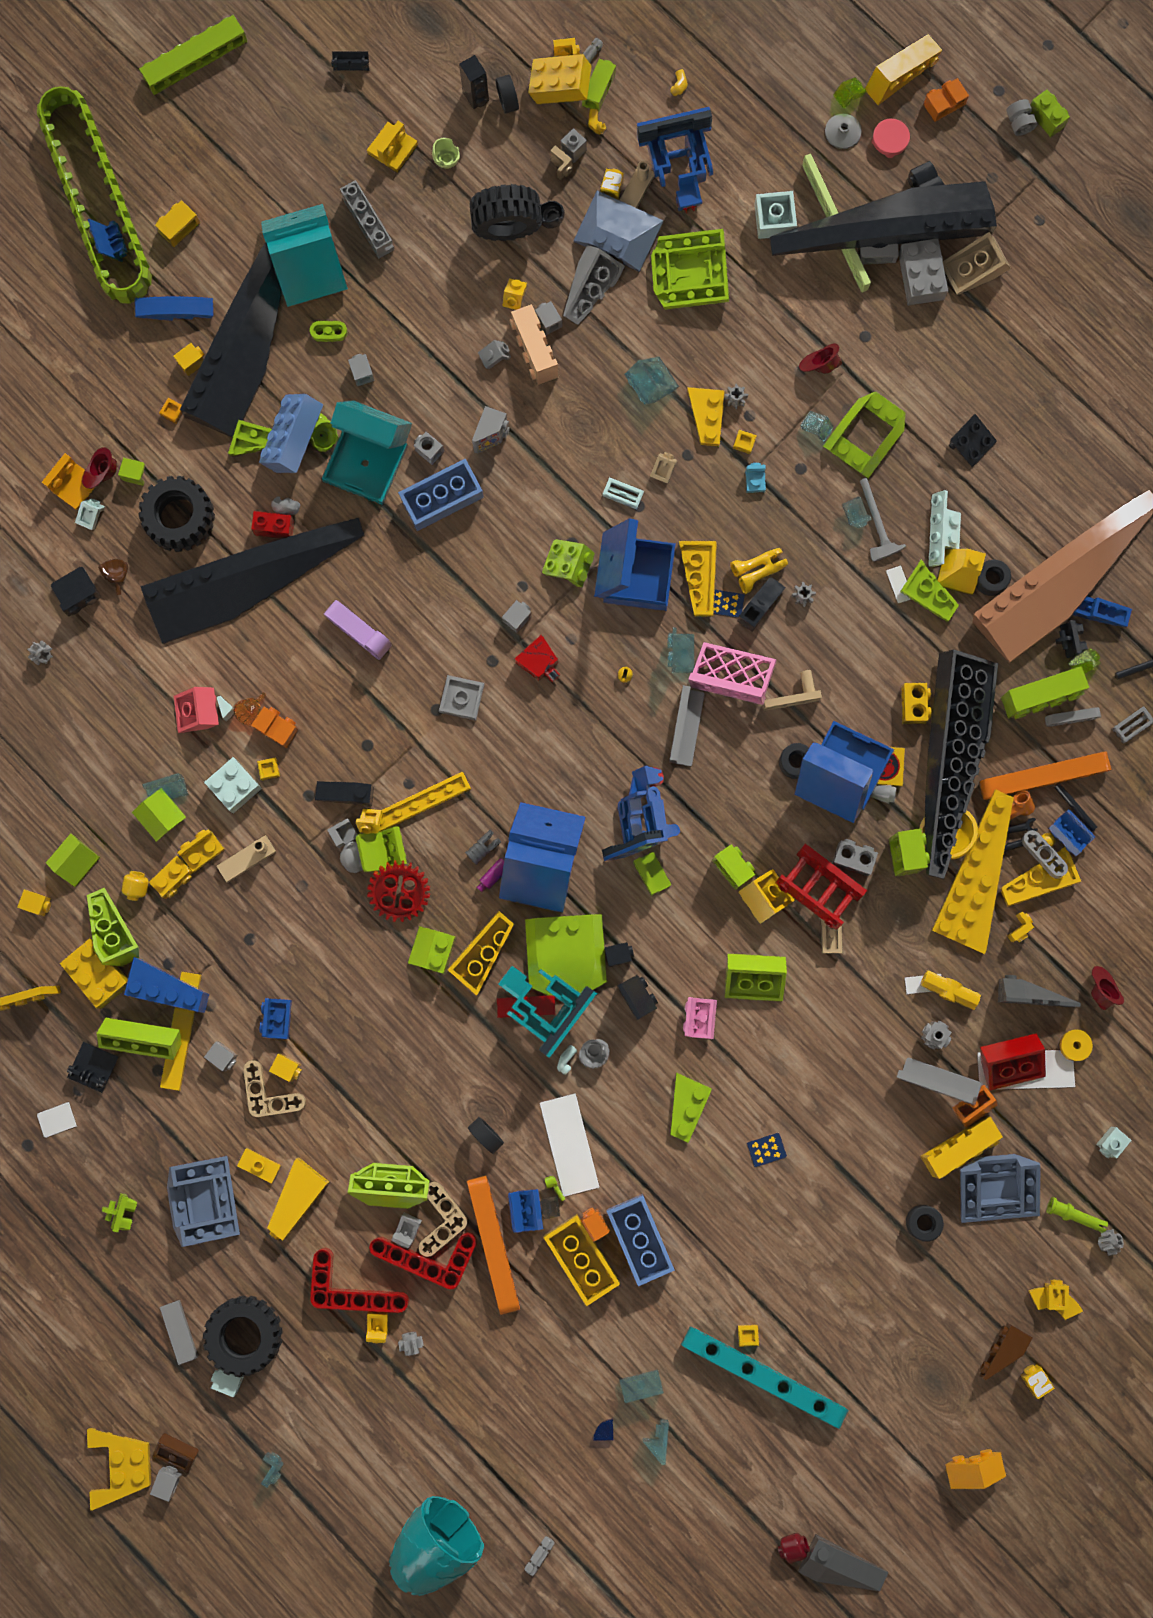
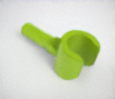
M554 1176L546 1177L547 1189L554 1187L561 1202L564 1201L565 1197L558 1187L556 1178Z

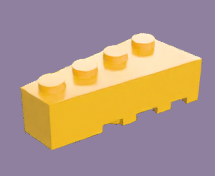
M498 911L447 970L475 995H478L514 924Z
M985 1116L920 1157L932 1177L940 1179L948 1175L952 1170L966 1164V1161L981 1155L987 1147L992 1148L1000 1143L999 1140L1003 1136L992 1118Z

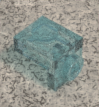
M809 411L800 425L802 430L818 435L821 441H825L833 429V425L827 416Z
M858 496L842 504L849 525L861 528L867 525L868 521L872 520L871 516L866 513L861 497Z
M267 1452L263 1458L265 1462L272 1466L261 1482L266 1488L271 1483L275 1485L281 1476L279 1470L284 1464L281 1461V1457L273 1452L271 1454Z

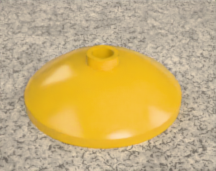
M967 810L962 815L961 821L963 823L961 829L957 831L955 837L957 841L950 852L952 855L951 860L967 854L977 841V823L972 814ZM925 817L919 828L922 830V833H925Z

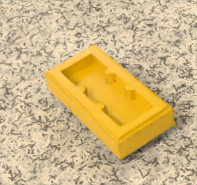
M246 1148L237 1166L272 1184L282 1165Z

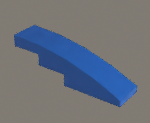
M183 296L135 298V317L173 321V318L192 320L193 317L212 319L213 298Z
M1086 596L1073 615L1106 624L1128 627L1132 609L1101 598L1093 599Z

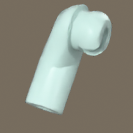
M569 1045L561 1054L557 1069L563 1075H566L571 1070L567 1063L577 1052L576 1048L572 1045Z

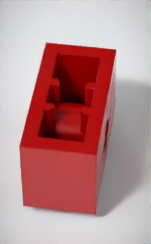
M253 512L251 530L255 536L282 539L293 536L294 520L291 515Z

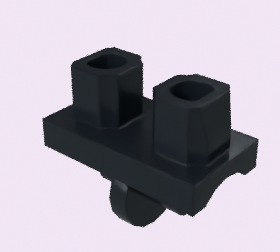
M1071 620L1066 624L1060 625V638L1056 639L1055 642L1056 644H1062L1066 658H1073L1088 650L1087 643L1079 640V635L1084 632L1083 624H1077L1075 620Z

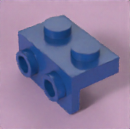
M1070 810L1063 813L1048 828L1052 835L1059 839L1065 845L1067 851L1073 853L1075 857L1095 838V835Z
M265 998V1002H262L261 1013L264 1014L263 1022H260L259 1027L262 1037L289 1039L292 1000Z
M538 1189L508 1193L513 1233L543 1229Z

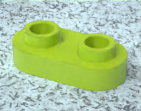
M316 321L310 327L312 338L318 342L342 341L348 334L346 325L341 321ZM318 331H323L321 335L317 334ZM336 331H342L339 335L335 334Z

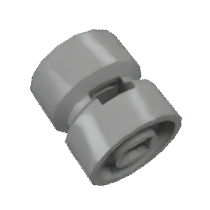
M1019 100L1006 109L1016 136L1027 134L1037 127L1038 124L1035 116L1031 114L1032 108L1029 100Z

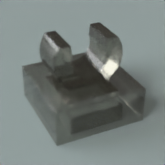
M558 1196L541 1199L540 1205H542L541 1214L543 1219L560 1216Z

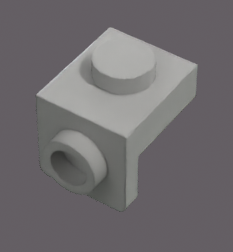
M496 340L478 352L486 369L492 368L503 359L509 360L511 358L509 347L506 343Z
M404 1212L391 1241L400 1247L409 1248L415 1240L422 1220Z

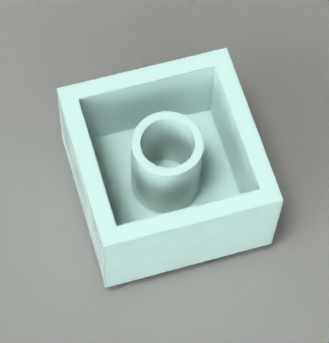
M793 191L756 194L754 206L758 239L770 238V236L797 228Z
M234 757L204 782L233 814L262 789Z

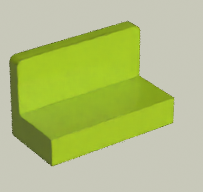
M654 852L633 861L651 896L671 886Z

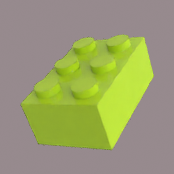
M921 829L897 832L889 838L895 876L915 874L928 868L927 864H930L928 852L925 853L924 847L927 843L926 835L922 833Z

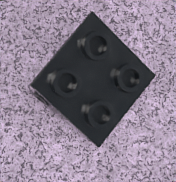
M974 414L950 439L949 447L953 450L956 448L968 464L973 467L997 440L979 417Z
M83 1042L73 1065H70L67 1069V1073H69L67 1078L103 1093L119 1057Z

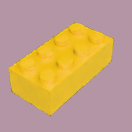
M578 1214L544 1235L543 1238L586 1306L620 1285V1281L596 1243L592 1241Z

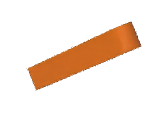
M1107 751L987 778L979 781L983 800L991 799L994 790L1010 795L1022 790H1032L1105 773L1112 769Z
M487 1176L467 1180L500 1315L520 1310L519 1301Z

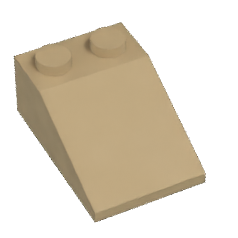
M990 232L943 261L944 271L957 295L989 282L1011 269L995 237Z

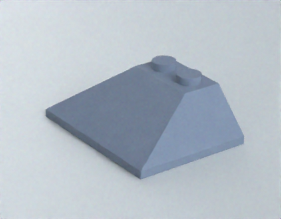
M597 190L574 238V242L584 247L589 245L599 248L605 253L623 260V265L640 272L664 221Z
M1016 1154L976 1157L960 1170L962 1223L1040 1216L1039 1162Z
M228 1156L169 1167L167 1192L174 1231L182 1247L240 1235Z

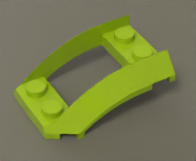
M870 393L855 402L823 447L869 479L876 467L904 432L906 413L879 393ZM863 408H866L893 427L872 457L842 437Z

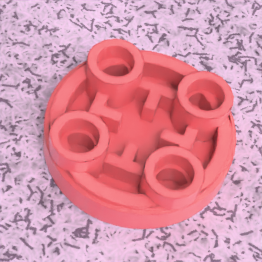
M886 119L876 126L872 143L881 154L887 158H893L907 148L910 133L903 122L897 119Z

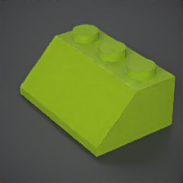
M727 954L725 998L783 1001L787 975L786 957Z

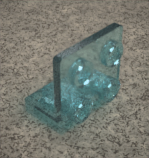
M673 627L672 633H668L667 648H671V652H668V667H671V673H693L694 634H677V628Z

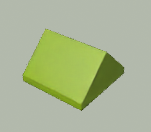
M162 788L145 799L132 811V814L156 842L186 818L184 813Z
M70 833L46 864L54 873L76 887L101 857Z

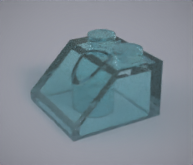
M660 357L638 360L624 374L628 379V383L634 388L638 398L644 405L655 403L679 388V385Z

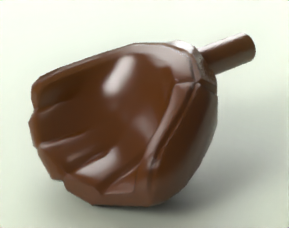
M120 559L105 561L99 565V571L105 580L115 583L116 594L122 595L120 582L125 580L128 564Z

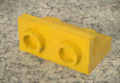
M209 829L195 835L196 839L192 842H185L180 846L181 850L177 852L194 873L225 850Z
M176 855L149 883L162 898H172L178 892L177 888L181 884L185 885L191 880V875L194 872Z

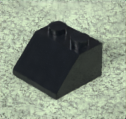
M638 974L617 986L636 1020L657 1009L656 1004H658L654 994L649 995L646 990L648 984L644 977L639 978Z

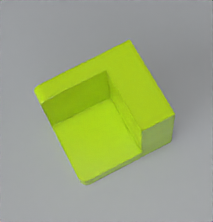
M123 457L118 476L122 481L144 486L145 482L142 479L145 464Z

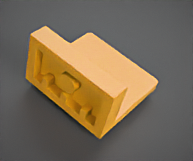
M64 453L42 481L48 490L76 510L79 509L81 502L85 501L94 490V488L87 489L83 486L82 476L85 469L76 464L66 453Z

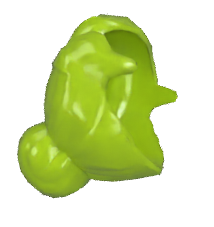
M322 413L318 417L309 441L319 452H326L332 449L339 436L337 429L332 427L331 421Z

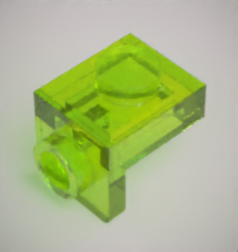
M855 77L842 82L833 96L842 108H846L851 100L862 97L866 90Z
M1089 648L1068 662L1072 669L1082 666L1084 674L1101 664L1099 661L1101 658L1096 650Z

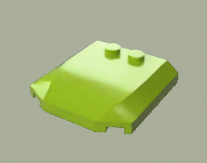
M724 229L659 236L655 250L653 249L651 254L653 289L665 310L729 302Z
M602 914L525 919L528 976L532 989L546 995H552L545 990L551 981L538 972L540 969L552 978L554 975L558 976L579 993L586 986L594 990L607 982Z

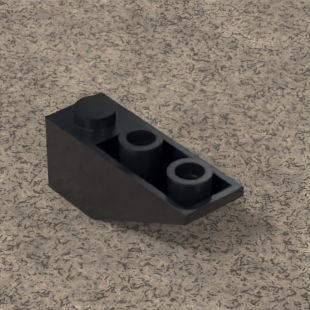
M770 577L739 615L737 622L753 632L786 587Z

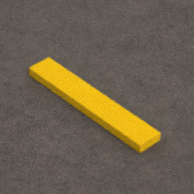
M458 773L381 810L383 816L378 832L396 826L471 790L464 773Z
M181 972L180 980L199 989L202 975ZM179 1007L174 1009L171 1028L180 1030L182 1044L173 1060L165 1059L160 1088L181 1091L195 1011Z

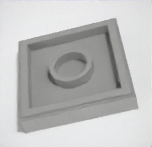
M447 675L439 713L476 721L485 684Z

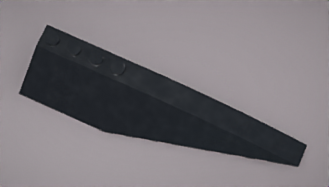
M986 181L910 188L770 236L771 254L776 256L905 244L932 239L948 240L980 237L988 232L993 234L996 229L995 208Z
M266 242L234 297L180 408L185 418L232 438L238 420H244L266 374L271 341H273L274 326L277 321L282 296V289Z
M355 518L251 548L140 587L161 642L165 644L236 619L241 613L250 610L263 599L265 600L277 590L283 589L303 576L305 572L312 568L314 569L321 562L336 555L335 553L343 548L345 549L365 535L359 518Z
M954 649L939 653L926 772L925 835L927 843L925 845V853L928 852L930 864H927L928 868H926V875L941 879L945 878L952 857L950 852L956 844L957 839L955 837L963 823L961 818L963 813H966L975 786L974 779L979 774L980 768L978 766L981 758H984L986 752L984 748L986 743H989L991 737L998 663Z

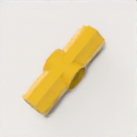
M928 970L923 975L920 984L923 988L939 994L941 998L953 1003L957 1002L972 1010H975L981 997L977 992L963 987L961 983L950 978L941 977Z

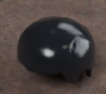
M547 201L544 204H540L541 225L550 229L558 227L565 216L563 206L557 201Z

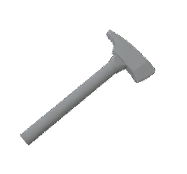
M864 478L860 480L881 540V546L871 548L870 553L872 561H878L901 551L906 545H897L891 543L888 539L868 480Z

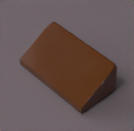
M164 1433L156 1445L153 1457L189 1473L199 1450Z

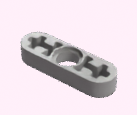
M1100 708L1045 716L1046 727L1101 718Z
M1031 830L1022 837L1023 846L1050 876L1059 879L1067 873L1068 866L1066 862L1038 832ZM1029 837H1030V838H1032V837L1035 838L1034 843H1033V842H1032V843H1029V842H1028ZM1041 844L1042 846L1035 851L1034 849ZM1047 850L1050 854L1049 859L1041 858L1040 851ZM1054 858L1055 861L1048 865L1047 863H1049ZM1060 865L1062 869L1056 873L1054 869Z

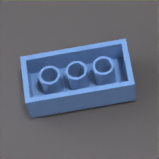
M307 394L285 395L281 401L279 413L274 419L273 428L268 434L266 446L261 452L259 463L276 473H297L323 404Z
M466 459L398 492L417 531L484 498L483 491Z
M643 1194L606 1209L638 1286L675 1271Z

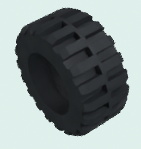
M516 184L492 186L489 189L485 188L481 192H477L469 203L472 230L478 237H482L485 240L506 241L524 238L538 231L542 224L540 197L531 187L517 186Z
M167 476L165 481L161 478L157 480L158 484L155 486L151 484L148 487L150 490L148 493H143L142 499L144 502H139L141 512L138 515L142 522L141 526L151 540L159 547L163 546L165 550L171 551L174 549L175 552H182V548H185L187 551L192 550V546L195 544L197 547L201 545L200 540L203 538L206 540L209 536L208 530L212 531L213 529L212 521L215 520L213 504L203 488L196 484L194 480L190 478L186 480L184 476H177V479H174L173 476ZM175 500L189 501L193 505V514L187 524L176 529L166 528L162 525L161 514L166 505Z
M239 1296L221 1304L211 1313L209 1320L206 1321L204 1326L206 1330L203 1332V1339H205L203 1347L204 1351L207 1350L209 1353L207 1356L208 1360L214 1361V1367L217 1370L221 1368L224 1370V1374H234L235 1377H241L242 1375L250 1376L264 1369L277 1355L282 1343L281 1334H283V1328L280 1327L279 1323L281 1320L279 1316L276 1317L274 1313L276 1310L272 1306L268 1307L266 1301L263 1299L261 1301L257 1300V1297ZM238 1317H246L254 1321L261 1333V1342L258 1348L247 1355L234 1352L227 1344L225 1337L226 1327L233 1319Z

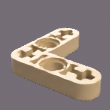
M251 1060L245 1064L244 1077L248 1108L252 1116L262 1117L300 1111L305 1107L306 1098L300 1093L267 1098L261 1063ZM254 1063V1066L258 1067V1070L255 1071V1077L260 1076V1080L249 1082V1078H253V1073L249 1072L248 1068H251V1064ZM253 1083H258L261 1086V1091L258 1094H253L250 1090ZM262 1096V1099H258L260 1106L263 1105V1109L258 1114L257 1111L253 1110L257 1103L256 1100L252 1101V1097ZM296 1096L299 1100H302L299 1108H296V1105H288L289 1110H286V1097H288V1101H294ZM276 1099L281 1100L283 1103V1107L279 1111L274 1110L272 1107V1103Z
M438 1182L429 1183V1187L437 1186L439 1188L437 1190L439 1196L444 1194L446 1197L436 1203L434 1200L438 1198L435 1194H429V1188L428 1199L445 1219V1222L420 1242L419 1252L425 1257L432 1256L467 1226L466 1215ZM446 1200L452 1205L451 1210L448 1212L442 1211L440 1206ZM454 1217L458 1219L462 1217L463 1226L457 1225L454 1227L453 1230L456 1232L453 1234L446 1224L449 1222L451 1226L455 1222ZM440 1229L448 1231L449 1236L446 1240L438 1238V1231ZM434 1235L435 1240L441 1245L437 1246L435 1243L431 1247L432 1252L428 1250L425 1252L423 1250L425 1247L423 1243H431L433 1239L430 1237Z

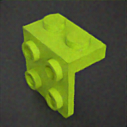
M556 539L552 543L542 573L547 576L567 579L575 586L583 588L595 553L584 544Z
M399 826L378 832V834L363 833L356 836L364 872L379 871L380 865L386 868V862L393 866L394 860L397 861L398 865H401L402 860L407 864Z

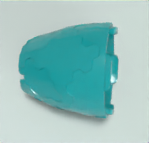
M431 1496L412 1512L395 1542L389 1560V1566L392 1568L390 1570L392 1578L405 1593L412 1592V1595L419 1596L434 1592L457 1580L477 1564L482 1557L484 1543L476 1526L469 1518L468 1511L454 1500Z

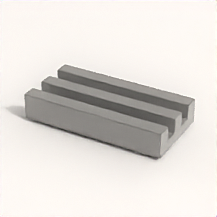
M1143 706L1113 727L1112 730L1117 733V737H1120L1121 742L1124 744L1153 723V718ZM1141 712L1144 713L1141 718L1121 731L1119 729ZM1146 718L1149 720L1127 737L1124 736L1126 732Z

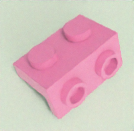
M688 997V1001L685 1004L686 1021L683 1025L685 1036L714 1039L717 1000Z

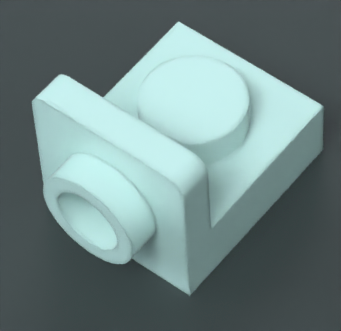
M95 499L82 501L75 523L90 530L95 529L101 511H104L105 506Z

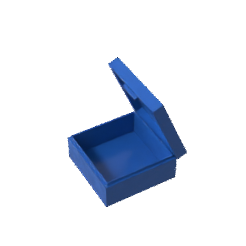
M631 518L603 532L594 597L602 598L603 603L667 611L676 543L637 539L638 520Z
M833 721L822 744L812 743L805 754L801 764L795 795L854 823L861 810L865 809L894 753V749Z
M520 802L509 834V844L504 858L499 898L563 913L574 856H576L586 817Z

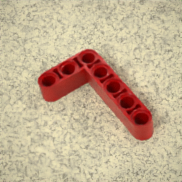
M466 1232L462 1234L447 1266L409 1248L400 1247L395 1242L384 1237L375 1238L370 1243L369 1249L372 1255L444 1288L454 1289L461 1281L476 1246L477 1239L473 1233ZM464 1237L472 1239L473 1245L471 1247H465L462 1244ZM380 1241L384 1244L382 1252L375 1250V1242ZM393 1250L401 1251L402 1258L400 1260L393 1258ZM455 1256H462L465 1263L461 1266L456 1265L454 1262ZM412 1258H418L420 1261V1267L413 1268L410 1264V1260ZM430 1266L437 1267L438 1275L431 1276L428 1273V1268ZM448 1274L455 1275L456 1283L449 1284L446 1281V1276Z
M325 1247L319 1249L314 1254L310 1300L315 1308L400 1313L408 1307L409 1297L403 1292L332 1288L334 1260L332 1250ZM321 1252L328 1255V1261L325 1263L319 1260ZM318 1273L326 1274L327 1281L325 1283H321L318 1280ZM317 1293L324 1294V1303H319L316 1300ZM337 1294H342L345 1297L344 1304H339L336 1301ZM357 1295H362L365 1298L364 1305L356 1303L355 1298ZM377 1296L384 1298V1306H378L375 1303ZM397 1297L403 1298L405 1306H396L395 1299Z

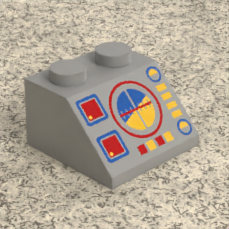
M485 406L472 439L474 453L483 452L502 443L503 438H507L510 427H508L509 421H507L506 413Z

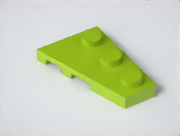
M922 559L900 591L946 622L950 620L959 606L949 592L937 581L935 575L928 570Z
M676 1073L670 1135L689 1143L712 1088Z

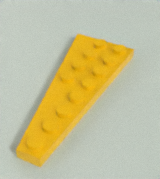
M994 790L978 825L977 841L974 847L965 854L931 929L983 954L987 950L1014 797L998 790Z

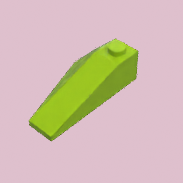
M103 888L88 894L87 902L93 947L101 964L124 966L133 962L134 957L139 958V947L106 889Z

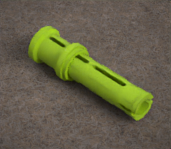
M1052 1197L1048 1202L1047 1214L1053 1213L1058 1215L1064 1221L1073 1220L1101 1233L1107 1230L1099 1226L1108 1227L1107 1221L1076 1210L1070 1203L1064 1204L1057 1201L1055 1197Z

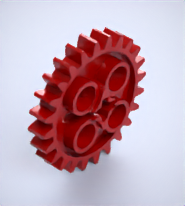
M394 860L393 866L386 862V868L381 865L379 866L380 873L374 871V877H370L369 880L372 884H369L367 887L368 890H371L368 892L367 897H373L370 899L369 904H375L374 911L380 909L379 916L385 913L386 920L392 916L393 922H396L397 917H400L401 922H403L404 917L411 920L412 914L418 917V910L424 911L423 905H428V900L425 898H430V893L427 892L430 890V886L426 885L428 878L422 879L424 872L418 873V866L412 869L411 862L408 866H405L404 860H402L401 865H398L397 861ZM402 875L403 879L399 899V906L396 907L395 901L397 895L399 876ZM393 878L396 882L389 884L386 882V879ZM411 880L415 885L409 887L405 882ZM390 896L393 900L386 902L383 897ZM410 899L412 903L406 905L402 902V900Z

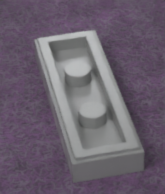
M178 1300L161 1306L160 1310L178 1365L198 1358L181 1301Z

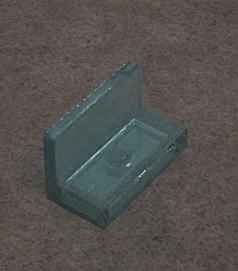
M179 773L142 784L143 789L147 791L148 797L160 788L171 799L188 795L184 776Z
M658 1369L619 1379L625 1403L664 1393Z

